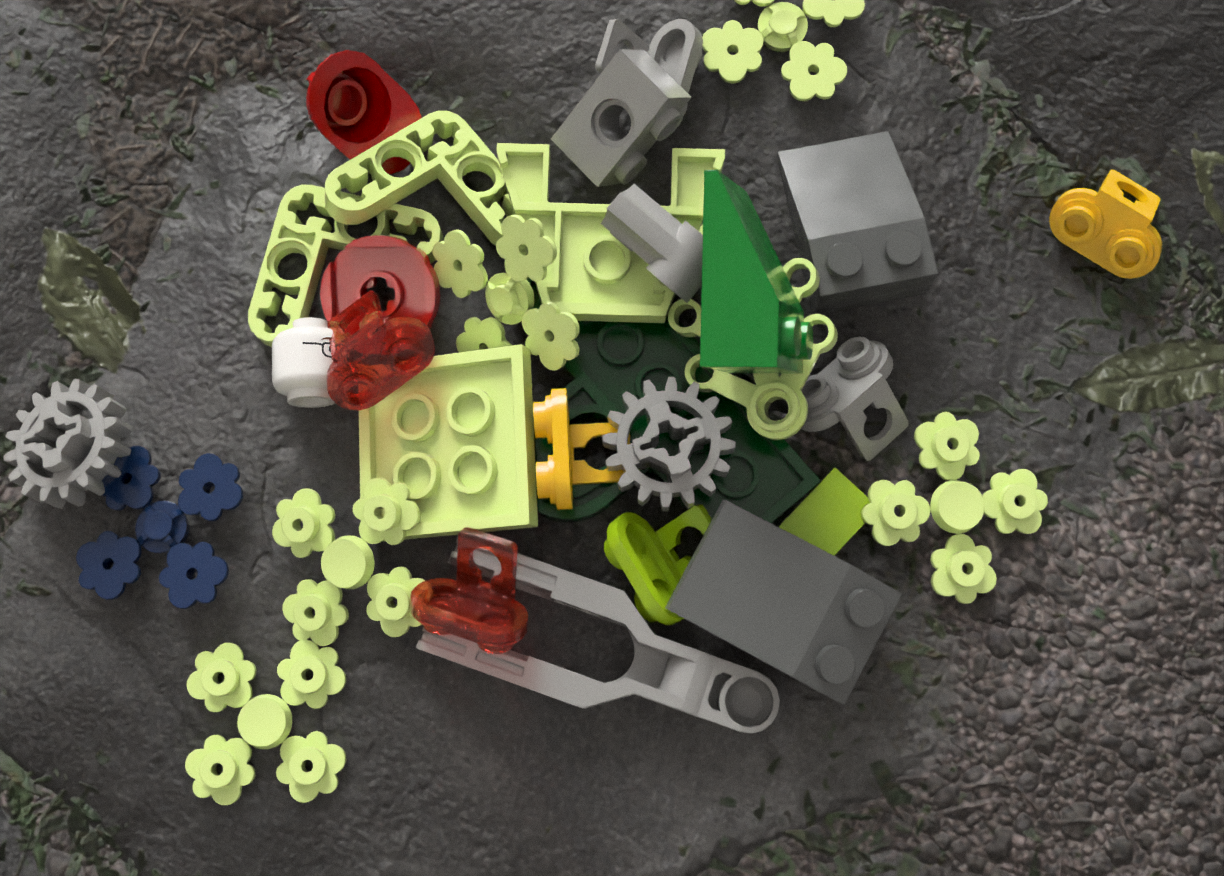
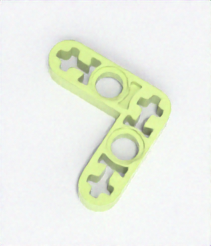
M436 111L424 116L335 168L328 175L325 182V208L332 218L346 225H358L368 221L437 178L495 246L497 240L503 237L501 225L505 215L507 217L515 215L498 159L467 122L458 114L450 111ZM434 134H438L442 139L452 136L454 138L453 146L450 147L444 141L433 145ZM428 150L426 161L423 153ZM392 157H401L412 164L414 171L403 178L393 177L384 171L382 163ZM480 171L486 173L492 179L494 186L485 192H476L465 185L462 177L469 172ZM368 172L371 174V177H372V180H373V181H372L371 183H369V184H367V183H368ZM346 188L351 193H356L362 189L361 201L356 202L351 197L341 200V189ZM504 196L502 207H500L497 202Z
M314 185L296 186L290 189L280 202L248 310V323L251 331L267 346L272 347L273 339L280 332L293 328L294 320L309 317L328 248L344 250L345 248L343 247L355 240L347 232L348 225L336 220L334 221V233H331L333 228L327 219L309 217L306 225H302L296 212L297 210H307L310 203L315 205L320 214L331 217L325 208V188ZM341 192V200L351 197L356 202L361 201V196ZM394 204L375 216L378 223L372 235H390L408 242L403 236L390 234V219H394L393 224L399 233L414 235L418 227H424L430 241L419 242L417 248H420L427 254L430 264L436 260L433 255V246L438 242L444 241V236L437 219L431 213L418 208ZM300 253L306 256L308 261L307 269L301 277L295 280H285L279 277L278 265L286 255ZM275 287L286 294L298 295V298L293 299L289 295H285L282 311L290 321L288 325H278L275 333H272V329L264 320L267 315L276 316L279 311L281 298L275 292H271Z

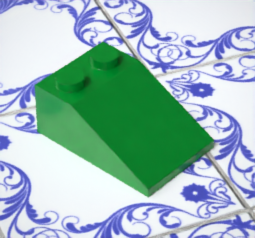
M704 170L700 367L728 373L803 374V360H810L813 352L811 322H804V311L747 191L718 170Z

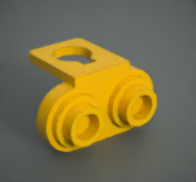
M1110 170L1098 192L1087 188L1069 190L1057 199L1050 212V228L1060 242L1118 277L1132 279L1148 274L1157 265L1162 253L1160 234L1150 224L1161 200L1160 197L1115 170ZM1122 190L1130 193L1139 201L1136 200L1133 203L1132 201L1123 197L1124 192Z
M567 388L551 389V395H545V401L533 403L535 438H547L548 444H553V455H548V461L536 462L538 499L550 498V503L556 504L557 510L573 509L572 485L618 483L624 474L622 469L618 471L598 470L589 466L585 460L574 461V449L585 448L586 444L593 438L603 437V435L608 433H617V429L610 423L570 425ZM630 433L627 444H630Z

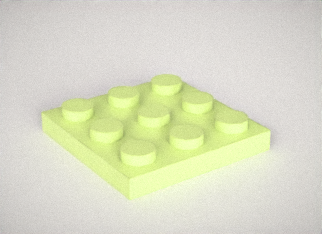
M520 344L358 366L360 499L363 498L364 485L372 478L386 479L391 485L398 482L406 484L410 490L408 500L413 501L419 507L420 520L414 528L405 530L406 536L404 540L538 527L531 350ZM382 508L381 514L384 517L385 510Z

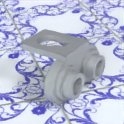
M613 19L608 22L595 64L598 73L601 74L614 57L617 44L622 41L630 50H645L689 93L695 69L702 59L703 44L701 32L690 21L676 19L668 22L655 34L650 46L620 19ZM688 103L680 111L683 116L686 113Z
M854 337L847 340L839 347L837 357L817 375L809 376L801 390L808 403L807 419L801 429L808 432L822 431L840 421L860 456L867 461L873 459L901 434L909 424L886 381L893 369V359L883 343L869 341L865 337ZM870 404L876 409L885 408L887 421L884 428L877 435L866 437L864 434V424L867 417L863 410Z

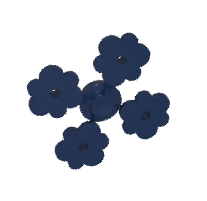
M142 446L130 447V455L117 457L114 463L122 472L119 478L106 475L102 479L105 493L101 496L106 497L107 506L115 511H120L126 506L133 509L144 508L136 522L135 532L137 540L131 537L119 538L116 533L105 531L99 535L97 543L88 542L83 544L76 554L77 564L83 569L79 576L80 585L88 590L95 589L96 593L103 599H117L123 594L126 583L133 584L140 578L141 569L136 562L141 557L142 546L154 553L168 552L167 564L169 567L161 571L159 582L163 587L169 589L168 596L172 605L180 609H188L195 605L197 601L204 604L213 602L217 596L216 586L221 585L227 579L229 567L225 560L214 556L215 550L211 544L199 542L192 547L184 543L190 528L185 513L191 516L201 514L207 521H216L222 516L223 510L237 508L243 500V490L236 483L240 477L239 468L232 463L223 464V461L215 454H203L196 460L194 470L187 469L179 476V484L184 490L179 495L178 505L170 501H157L150 504L153 499L152 486L156 485L161 478L160 470L151 465L152 458L147 449ZM215 486L214 491L210 493L211 487ZM114 562V566L110 569L111 563ZM197 571L198 575L193 579V574Z

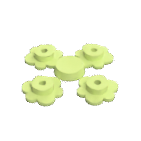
M734 0L739 5H746L752 1L757 6H767L759 16L758 30L754 28L743 29L738 21L730 20L723 25V29L711 28L702 36V48L706 52L703 61L704 67L711 72L719 71L720 77L725 82L731 84L738 83L744 79L746 71H757L762 63V57L759 52L764 43L773 51H790V61L782 65L781 75L783 79L790 82L789 90L796 100L808 101L815 95L820 99L826 100L833 96L835 85L840 84L846 78L847 66L842 59L834 57V48L830 44L820 43L815 47L810 42L802 41L808 30L806 16L814 20L823 18L825 24L829 27H838L842 24L843 19L853 20L860 17L864 11L865 2L864 0H804L802 11L798 6L788 2L773 3L775 0Z
M511 215L503 220L501 225L503 237L497 240L496 251L500 257L505 259L506 273L495 274L489 281L487 272L482 264L484 261L482 248L476 244L471 245L468 236L461 230L448 232L444 241L438 242L433 246V255L438 261L434 266V270L438 277L439 285L444 288L452 287L453 293L459 298L467 297L471 294V291H479L486 287V302L489 310L495 317H489L482 321L477 317L467 319L464 324L465 332L459 334L456 340V347L459 353L512 346L505 338V330L501 322L514 325L522 321L523 329L529 335L525 341L526 347L531 350L532 355H539L542 364L547 369L552 371L558 370L566 364L567 360H572L579 355V345L574 339L578 337L580 327L575 316L569 312L560 313L558 306L550 301L543 303L539 309L533 308L535 301L534 292L527 279L530 278L535 282L545 279L547 276L546 266L552 264L557 256L554 242L544 235V227L538 219L531 218L525 221L519 215Z
M942 412L935 417L934 422H925L919 425L914 433L915 443L922 449L919 454L921 466L925 469L935 468L939 477L947 481L934 491L930 505L923 497L915 496V487L910 481L902 480L894 485L888 480H879L869 487L868 500L870 504L863 507L861 517L865 523L873 525L872 536L878 544L891 546L900 539L904 542L915 541L920 535L918 525L928 520L931 510L932 517L937 525L943 530L955 534L948 538L945 549H937L931 555V564L937 569L931 577L932 588L941 596L954 595L958 602L969 604L976 599L977 593L991 591L996 585L997 577L993 568L988 565L992 559L989 548L983 545L975 546L973 540L968 535L961 533L974 528L982 519L983 514L995 519V527L1002 534L1012 533L1015 529L1022 534L1034 533L1041 526L1042 516L1039 511L1047 506L1048 498L1043 491L1036 490L1037 479L1027 469L1015 470L1010 475L1003 472L994 474L990 479L992 490L986 491L983 495L975 486L967 482L958 481L957 479L964 474L965 466H972L979 460V451L974 446L978 441L979 431L972 421L968 419L956 421L953 414ZM948 441L952 443V449L948 447ZM1015 497H1016V498L1018 499V501H1019V505H1018V506L1015 504V501H1014V500H1015ZM895 507L899 508L900 510L899 517L896 516L894 513ZM963 564L967 567L966 574L962 571Z
M372 478L366 482L363 488V498L358 499L353 505V514L357 519L361 520L359 525L361 538L347 535L339 537L334 541L335 534L330 524L335 519V511L330 505L322 504L320 495L313 489H301L294 494L292 500L284 499L278 503L276 512L280 519L275 522L272 529L275 542L283 547L291 546L292 553L298 558L309 556L313 550L317 552L324 551L321 557V569L327 580L318 584L312 579L302 580L297 586V594L288 596L283 603V614L289 622L294 623L292 631L296 639L301 641L311 638L319 646H327L334 643L339 635L338 626L345 624L349 618L348 609L340 604L343 597L341 588L357 589L367 582V592L372 599L366 608L367 615L374 621H380L381 628L386 635L400 637L408 632L410 626L418 627L425 623L427 612L423 606L431 598L429 584L421 578H412L410 571L406 567H396L390 574L378 573L372 576L375 561L373 552L367 544H377L384 540L390 545L400 544L405 539V530L412 529L419 523L420 510L416 503L408 500L410 490L406 484L398 482L391 485L383 478ZM382 508L385 510L384 517L381 514ZM394 597L397 599V606L393 602Z
M301 640L295 643L290 652V659L282 660L277 667L278 676L284 680L280 691L282 699L270 694L258 695L252 698L253 690L249 681L253 680L256 676V666L251 661L244 660L243 651L237 644L223 643L215 649L214 653L203 651L197 655L195 659L197 671L193 672L187 680L189 694L195 699H205V706L211 712H220L227 705L233 708L242 707L237 721L238 730L242 738H232L226 741L221 735H211L205 740L204 749H196L187 756L185 769L189 776L195 779L192 788L197 797L207 798L212 796L213 800L220 805L235 803L241 796L242 786L250 784L255 778V769L252 765L248 764L252 756L251 746L257 749H271L281 743L280 756L284 762L278 766L276 776L281 783L289 784V791L293 799L306 803L314 800L319 792L328 794L336 790L339 783L336 774L346 764L345 751L338 745L328 744L327 736L320 731L311 732L306 739L301 736L287 738L292 728V713L287 704L298 706L306 702L309 707L319 709L326 705L328 695L338 694L345 687L346 674L342 668L336 666L339 656L334 648L323 647L320 649L317 644L310 640ZM311 669L313 671V678L308 681L305 675ZM220 673L224 674V681L222 683L218 682V675ZM308 760L313 763V768L310 772L305 768V763ZM219 763L223 766L221 774H218L216 771Z

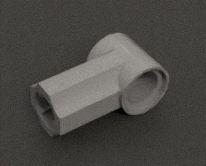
M635 184L627 190L620 192L608 206L607 213L601 224L630 251H634L649 265L646 269L688 303L702 286L703 235L688 222L680 223Z

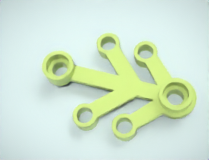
M702 224V226H701L700 229H699V232H700L702 235H703V224ZM794 258L783 266L789 282L791 275L796 270L807 269L810 271V279L806 285L802 287L792 286L799 303L802 298L812 295L817 290L820 282L819 273L809 260ZM683 299L676 301L668 312L670 326L681 336L701 337V306L692 299L688 303ZM686 309H695L697 313L696 321L689 327H680V314ZM812 314L804 319V322H811L812 327L817 324L826 325L829 333L823 342L813 343L811 359L803 360V374L753 373L755 385L728 372L714 370L713 376L709 381L698 383L695 379V372L700 366V354H697L686 363L684 370L685 378L690 385L693 382L700 384V392L715 391L746 407L750 425L763 437L772 440L787 439L795 435L805 424L808 415V403L801 390L820 354L828 352L836 344L838 338L837 329L833 322L823 314ZM776 400H785L788 404L787 415L781 420H771L768 415L771 403Z

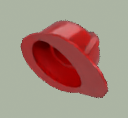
M344 50L331 54L306 79L310 83L306 96L309 118L316 129L349 160L421 119L420 110L410 95L376 61L365 53ZM392 157L382 163V167L387 174H393L404 170L410 162L401 157Z

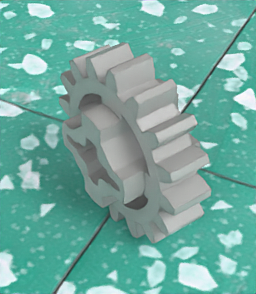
M668 377L664 391H657L650 380H646L643 382L644 397L638 400L634 395L626 391L622 395V402L627 410L626 413L610 411L608 414V423L617 429L618 432L608 433L602 437L603 447L617 450L616 454L611 455L605 460L607 471L623 470L624 474L617 483L618 489L623 492L634 485L638 487V504L644 506L650 497L654 495L660 497L662 511H669L672 497L680 496L684 505L687 508H691L695 502L694 490L699 488L708 496H712L715 493L716 486L710 478L711 474L727 477L730 466L720 459L719 455H728L735 450V441L721 438V434L731 428L732 420L730 417L715 419L713 414L720 400L716 396L707 399L705 402L698 400L700 384L693 382L684 393L677 391L675 377ZM669 407L683 409L696 418L690 420L672 413ZM645 414L648 426L643 436L633 439L632 443L627 444L633 425ZM668 432L672 440L682 439L679 443L677 455L669 456L665 448L654 449L658 446L661 433ZM709 444L707 460L701 469L693 475L689 462L692 453L703 449L704 445ZM648 467L657 470L667 476L669 483L653 480L639 470Z
M74 379L69 388L58 381L52 383L51 396L48 398L37 392L34 393L32 400L35 408L30 413L23 410H18L16 413L17 418L23 423L20 430L9 431L6 434L7 439L16 443L15 449L3 456L5 462L16 467L8 478L11 482L23 487L21 493L25 496L57 509H62L66 501L78 507L83 506L87 490L101 496L105 493L102 479L106 475L119 478L122 473L114 465L116 458L128 456L131 452L130 448L120 443L121 438L133 432L132 426L121 420L127 412L125 406L113 400L114 395L96 384L90 386L80 379ZM83 411H90L93 418L88 419L83 416ZM44 469L53 472V478H49Z

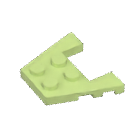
M497 143L498 161L514 214L521 216L525 221L531 218L538 219L544 227V235L554 242L557 249L555 261L546 266L547 276L545 279L535 282L541 303L553 302L558 306L560 313L569 312L575 316L577 321L665 323L675 293L646 269L649 265L634 251H630L601 224L610 204L548 202L550 144ZM672 148L670 206L661 207L683 224L686 221L699 231L703 222L704 170H718L722 172L725 149Z

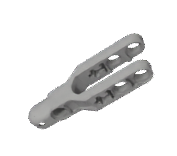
M458 534L455 541L457 545L455 550L451 552L448 563L485 578L626 627L634 644L633 662L623 676L617 680L603 683L427 619L422 629L424 631L422 638L417 642V649L582 709L637 695L737 732L750 734L763 731L776 718L780 699L777 688L768 677L755 670L655 635L623 590L488 542Z

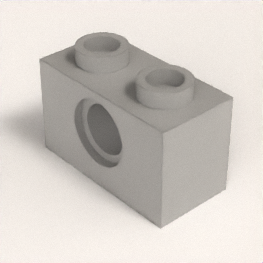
M619 49L551 140L597 187L621 183L625 185L635 179L647 164V159L644 155L656 141L666 139L680 125L683 119L680 111L692 97L645 50ZM623 109L628 112L631 119V127L626 136L622 133L619 126V116Z

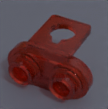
M373 290L368 291L333 317L327 324V327L333 330L332 337L329 340L333 362L327 370L326 378L328 394L337 405L349 410H364L376 405L423 371L431 363L435 354V344L430 329L425 323L412 317H397L384 323L379 296ZM366 313L363 320L359 323L360 330L353 335L349 332L344 333L352 320Z
M464 527L458 533L457 580L435 578L418 584L411 592L410 610L412 616L423 624L426 631L432 634H452L476 642L479 648L487 653L502 654L511 650L515 643L525 637L528 630L527 609L515 600L517 544L504 538ZM481 548L492 552L501 564V573L495 575L490 580V583L482 580V571L474 562L473 551L475 549Z

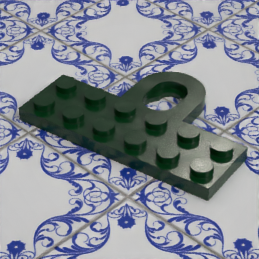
M528 278L527 281L534 292L535 301L533 308L539 309L542 303L535 281ZM668 315L665 323L578 321L580 331L578 337L574 340L579 345V355L572 360H567L566 364L562 367L573 379L564 387L567 388L570 425L582 418L590 417L603 419L608 422L610 411L625 414L627 410L622 402V395L627 391L638 400L644 397L643 382L646 380H650L657 391H664L668 377H675L677 391L684 393L687 391L690 384L685 378V366L690 358L700 354V344L694 337H684L678 334L670 326ZM679 321L680 327H684V325ZM699 366L695 372L696 381L698 383L709 381L713 376L714 370ZM699 391L698 400L701 402H705L713 396L720 400L713 414L715 419L730 417L732 420L731 428L721 434V438L735 441L733 453L719 455V458L730 466L727 477L714 474L710 476L716 486L715 493L712 496H708L699 488L694 490V506L702 504L711 519H713L722 500H727L770 523H774L820 483L821 480L785 439H768L752 428L747 418L746 407L715 391ZM669 407L672 413L687 420L696 418L683 409ZM645 414L633 425L630 431V443H632L633 439L643 436L648 426ZM534 431L536 468V462L548 461V455L553 453V444H548L547 438H535ZM668 432L661 433L658 446L654 449L665 448L669 456H675L678 454L679 443L682 439L672 440ZM709 444L704 445L703 449L692 453L689 462L693 475L701 469L707 460ZM604 466V467H602V468H600V469H598V470H604V469H607V468H606V466ZM650 467L639 470L645 476L652 471L661 482L669 483L667 476ZM617 483L572 485L573 509L557 510L556 504L550 503V498L538 499L537 495V514L558 522L587 520L603 512L628 490L621 492L618 489ZM680 496L674 497L686 511L690 509L684 505Z

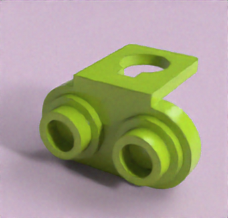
M702 504L691 507L656 532L644 518L632 512L621 514L608 525L607 539L604 542L605 555L614 567L623 570L636 592L634 595L635 606L640 615L647 621H658L664 625H675L684 619L665 608L691 560V557L688 555L679 559L673 548L681 544L680 536L687 526L695 527L703 535L705 534L712 519Z

